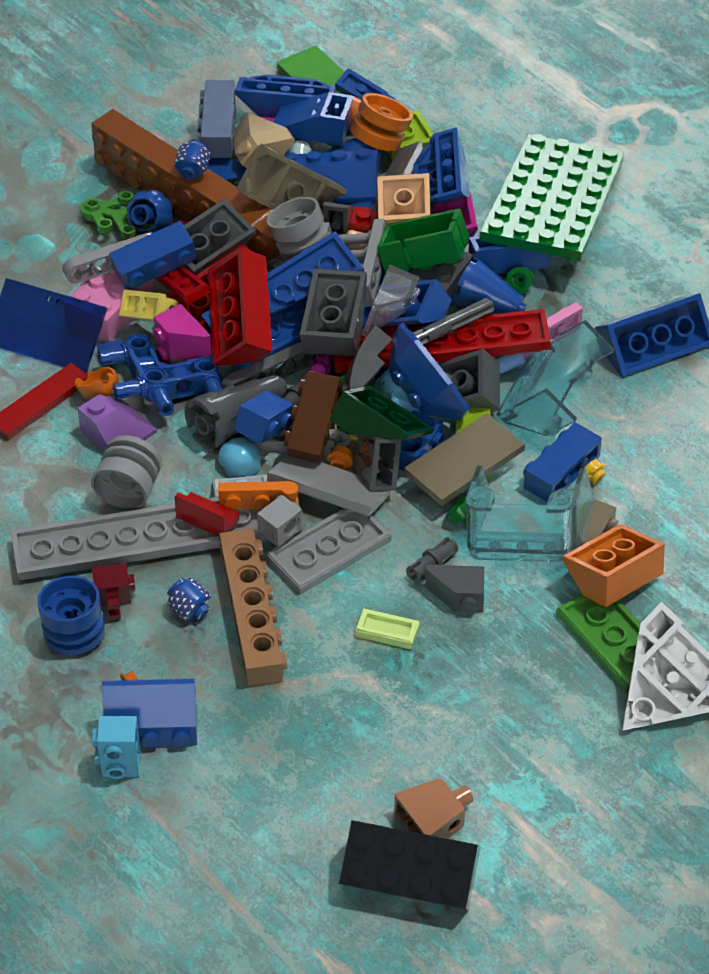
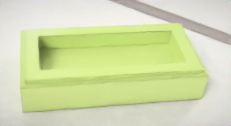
M363 608L355 629V637L412 650L420 628V621Z

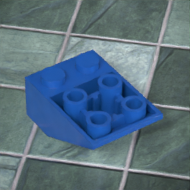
M327 92L279 107L273 122L287 128L293 138L301 139L305 142L315 141L326 143L330 146H342L351 123L353 96Z

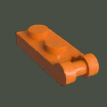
M295 482L218 483L219 504L232 510H262L280 495L299 505L297 498L299 493L298 485Z

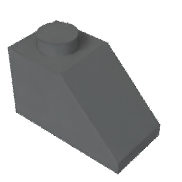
M330 202L323 203V221L330 223L332 233L335 231L338 235L349 231V221L354 207Z
M426 565V588L453 611L483 612L485 566Z

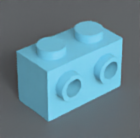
M99 716L98 728H93L92 746L95 747V765H100L102 777L113 779L139 777L141 748L137 716Z

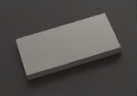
M289 455L274 466L267 476L268 482H295L298 485L299 493L365 516H370L391 495V491L368 490L358 474L323 462L316 463L290 457Z
M343 508L284 542L279 547L267 552L266 560L301 595L391 542L392 535L372 515L365 516Z

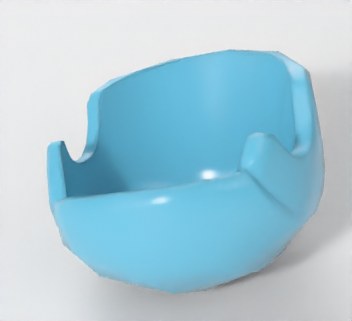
M243 437L234 438L223 444L219 450V464L221 468H224L228 477L253 476L260 471L262 465L261 454L254 442Z

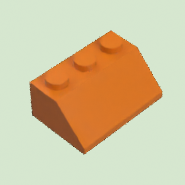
M619 524L563 555V562L583 596L595 601L599 605L607 607L664 574L665 544Z

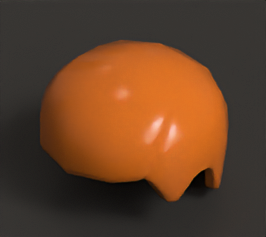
M102 367L94 372L88 371L85 381L76 378L74 386L89 401L99 394L111 396L114 388L113 383H119V378L116 371L111 367Z

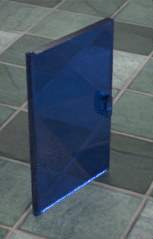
M6 278L0 295V348L62 367L72 363L87 374L108 308Z

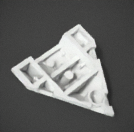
M662 602L640 623L622 731L709 713V652L681 626L683 622Z

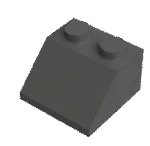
M484 349L438 363L470 408H490V413L500 410V363Z

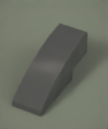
M376 325L367 335L350 362L342 392L367 386L385 364L379 356L385 351L392 339Z

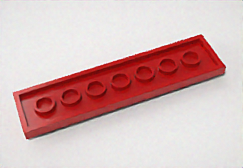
M545 309L486 315L423 346L436 362H445L480 349H484L491 356L551 350V340ZM434 322L409 324L406 326L413 333ZM398 326L379 328L392 339ZM373 328L362 329L360 346ZM392 341L379 356L385 362L382 368H389ZM334 355L335 373H347L353 356Z

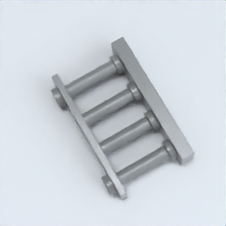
M374 219L372 230H369L368 233L338 235L345 245L368 243V247H365L363 250H350L357 260H364V263L361 265L364 267V271L367 272L364 307H374L383 269V263L377 246L386 227L385 219ZM326 222V224H327V226H328V228H329V232H330V234H331L332 231H331L330 223H329V222Z

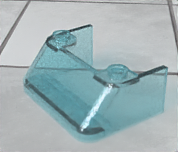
M586 320L551 338V350L532 352L503 400L500 410L497 411L496 415L504 423L542 436H554L562 428L577 420V417L563 404L564 399L573 383L579 380L583 382L589 378L593 372L591 368L594 363L614 351V348Z
M477 466L466 496L467 547L470 555L477 560L564 563L563 555L582 545L595 500L586 468H580L574 489L564 488L556 490L550 495L547 505L494 504L495 495L492 489L489 488L483 467Z

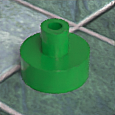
M527 267L513 268L507 275V283L518 293L529 291L535 282L533 272Z
M463 497L449 509L446 517L453 524H457L462 520L468 527L475 521V518L470 513L474 508V504L467 497Z

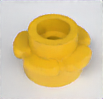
M594 459L584 467L580 475L585 479L584 482L586 484L592 482L595 485L606 475L603 471L606 465Z

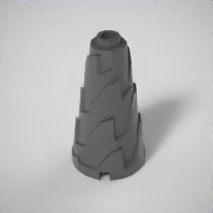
M272 375L262 379H252L235 387L232 385L219 391H212L194 397L187 401L185 405L188 428L195 426L197 432L192 434V436L203 448L207 450L217 449L239 433L233 430L241 404L266 390L284 398L288 389L287 384L283 378Z

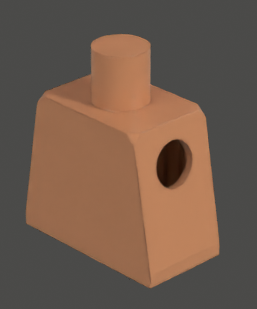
M436 779L396 793L394 812L408 831L448 839L464 826V807L472 803L474 799L467 786L464 785L451 791L443 780Z

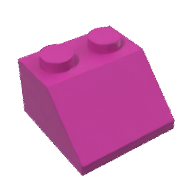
M182 304L154 316L155 329H153V335L156 339V356L160 362L171 365L203 356L212 357L210 334Z

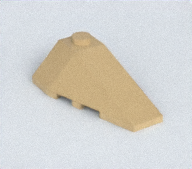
M249 112L240 121L234 132L235 154L240 163L248 168L261 143L284 155L295 142L289 130L284 126Z

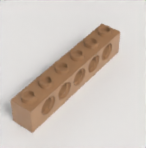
M253 528L219 533L221 556L247 687L283 682L282 670L287 669L285 651L279 652L278 646H282L280 628L275 629L273 624L277 623V613L275 605H269V600H273L271 584L264 581V578H268L266 561H260L259 557L263 556L261 539L255 538Z

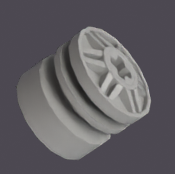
M299 197L286 201L273 209L267 216L266 223L272 237L276 241L277 249L280 251V256L284 263L330 234L327 224L323 221L324 216L321 208L314 198Z
M129 435L117 436L108 443L91 479V487L96 496L104 503L117 509L137 510L144 506L162 467V458L150 443L138 437Z

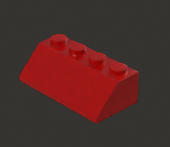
M239 248L208 270L213 365L215 366L257 362L272 352L268 270L266 256Z

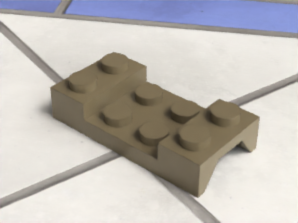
M262 143L236 187L245 196L271 209H275L280 204L295 198L311 197L316 199L322 213L324 202L332 203L335 198L343 196L347 192V189L338 183L296 163Z

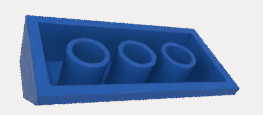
M363 148L358 151L335 150L324 153L311 151L305 154H295L293 152L284 154L285 157L347 189L345 195L335 198L332 203L375 201L378 190V176H380L378 150Z
M701 293L685 295L595 326L603 354L621 377L709 346V320Z

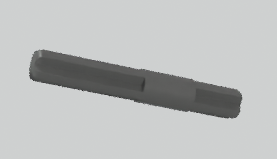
M485 298L415 331L413 334L425 345L494 311L493 302Z

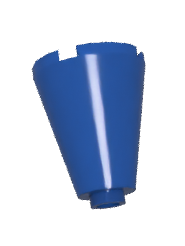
M475 257L473 261H470L457 284L459 286V294L453 292L451 298L452 305L463 309L488 298L492 300L494 311L488 315L525 311L527 306L523 303L525 298Z

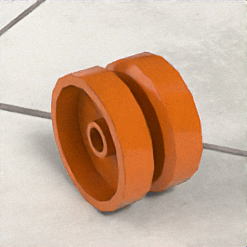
M376 93L363 95L358 107L360 113L355 114L350 126L352 134L365 144L380 150L396 151L400 149L405 136L404 131L408 130L413 118L411 111L402 103L385 95Z

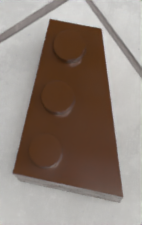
M307 371L306 379L301 378L298 387V395H301L299 405L294 404L291 413V420L294 421L292 431L287 430L284 440V446L287 447L290 457L316 463L322 462L330 436L329 431L332 421L329 419L342 394L339 377Z

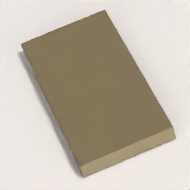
M487 413L406 466L404 474L438 504L443 506L525 451V444Z

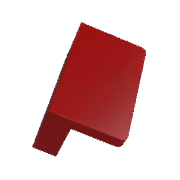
M178 492L174 496L176 518L220 537L219 533L230 532L240 520L238 512L193 492H190L188 496Z

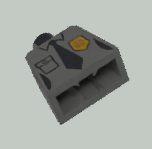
M358 436L355 471L368 490H396L402 440Z

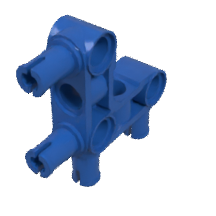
M145 334L129 336L127 342H123L120 347L98 350V360L101 367L124 363L134 379L113 383L115 399L120 400L139 396L155 403L161 416H169L174 412V404L171 399L223 389L221 386L222 378L218 372L219 366L213 365V357L203 356L188 359L186 362L171 365L163 364V362H159L156 356L154 344Z

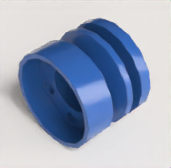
M63 576L52 580L42 588L38 595V610L42 621L44 640L48 647L57 653L65 655H78L95 648L105 635L100 594L96 585L84 577Z

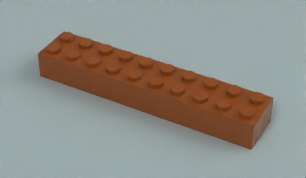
M114 109L91 123L94 158L100 166H104L117 177H121L134 188H138L141 191H160L172 203V211L184 218V220H193L225 199L256 229V234L245 246L252 252L266 256L268 273L284 263L280 256V251L277 249L276 241L272 237L266 223L267 216L272 211L271 208L245 196L236 189V186L209 169L200 178L186 179L182 177L174 166L178 150Z

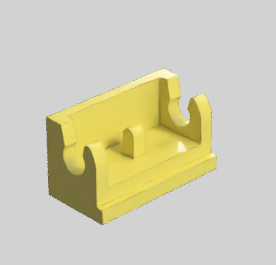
M123 290L119 316L154 323V316L169 310L170 306L179 305V303L174 299L167 298L166 294Z

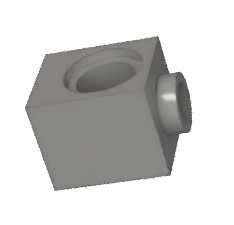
M280 495L257 513L258 532L279 547L303 528L302 509L296 502Z

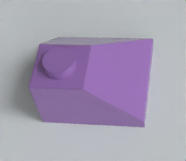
M99 394L77 408L80 431L103 451H105L110 440L117 436L129 435L145 441L157 433V429L122 399L116 400L113 397Z

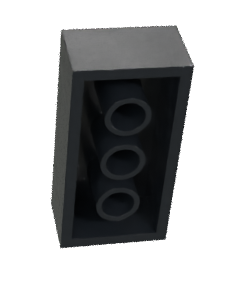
M351 820L339 884L469 910L481 846Z

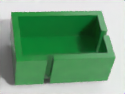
M459 208L387 224L377 249L386 275L393 273L401 275L407 273L411 267L413 269L420 268L425 270L436 264L445 263L449 265L456 263L462 258L469 233Z

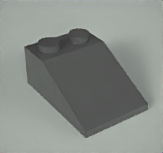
M223 199L184 225L194 242L197 259L183 266L194 275L199 274L242 244L246 245L256 234V229L232 205Z
M314 269L300 331L304 353L354 357L359 349L362 336L367 272Z

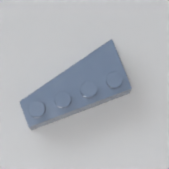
M205 80V90H200L196 140L206 145L211 158H232L237 121L235 80Z

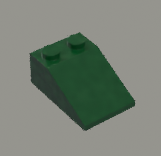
M370 385L343 391L329 419L337 425L338 430L349 435L410 440L432 434L434 431L433 427Z

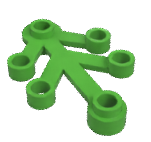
M122 191L118 195L119 198L103 202L91 198L80 205V212L83 218L88 221H94L100 234H110L113 231L112 221L108 219L112 218L123 240L136 237L135 226L127 223L128 214L126 210L128 203L133 199L134 195L132 192ZM120 206L126 207V208H121V209H117V210L112 209V208H116V207H120ZM154 223L142 226L151 228L154 225Z

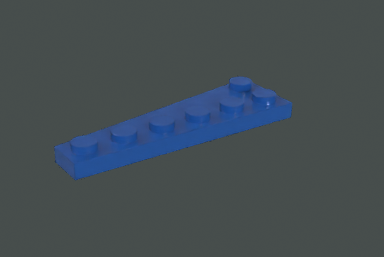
M335 231L267 274L270 315L308 298L314 269L365 272L364 267ZM210 310L202 314V318L211 330Z

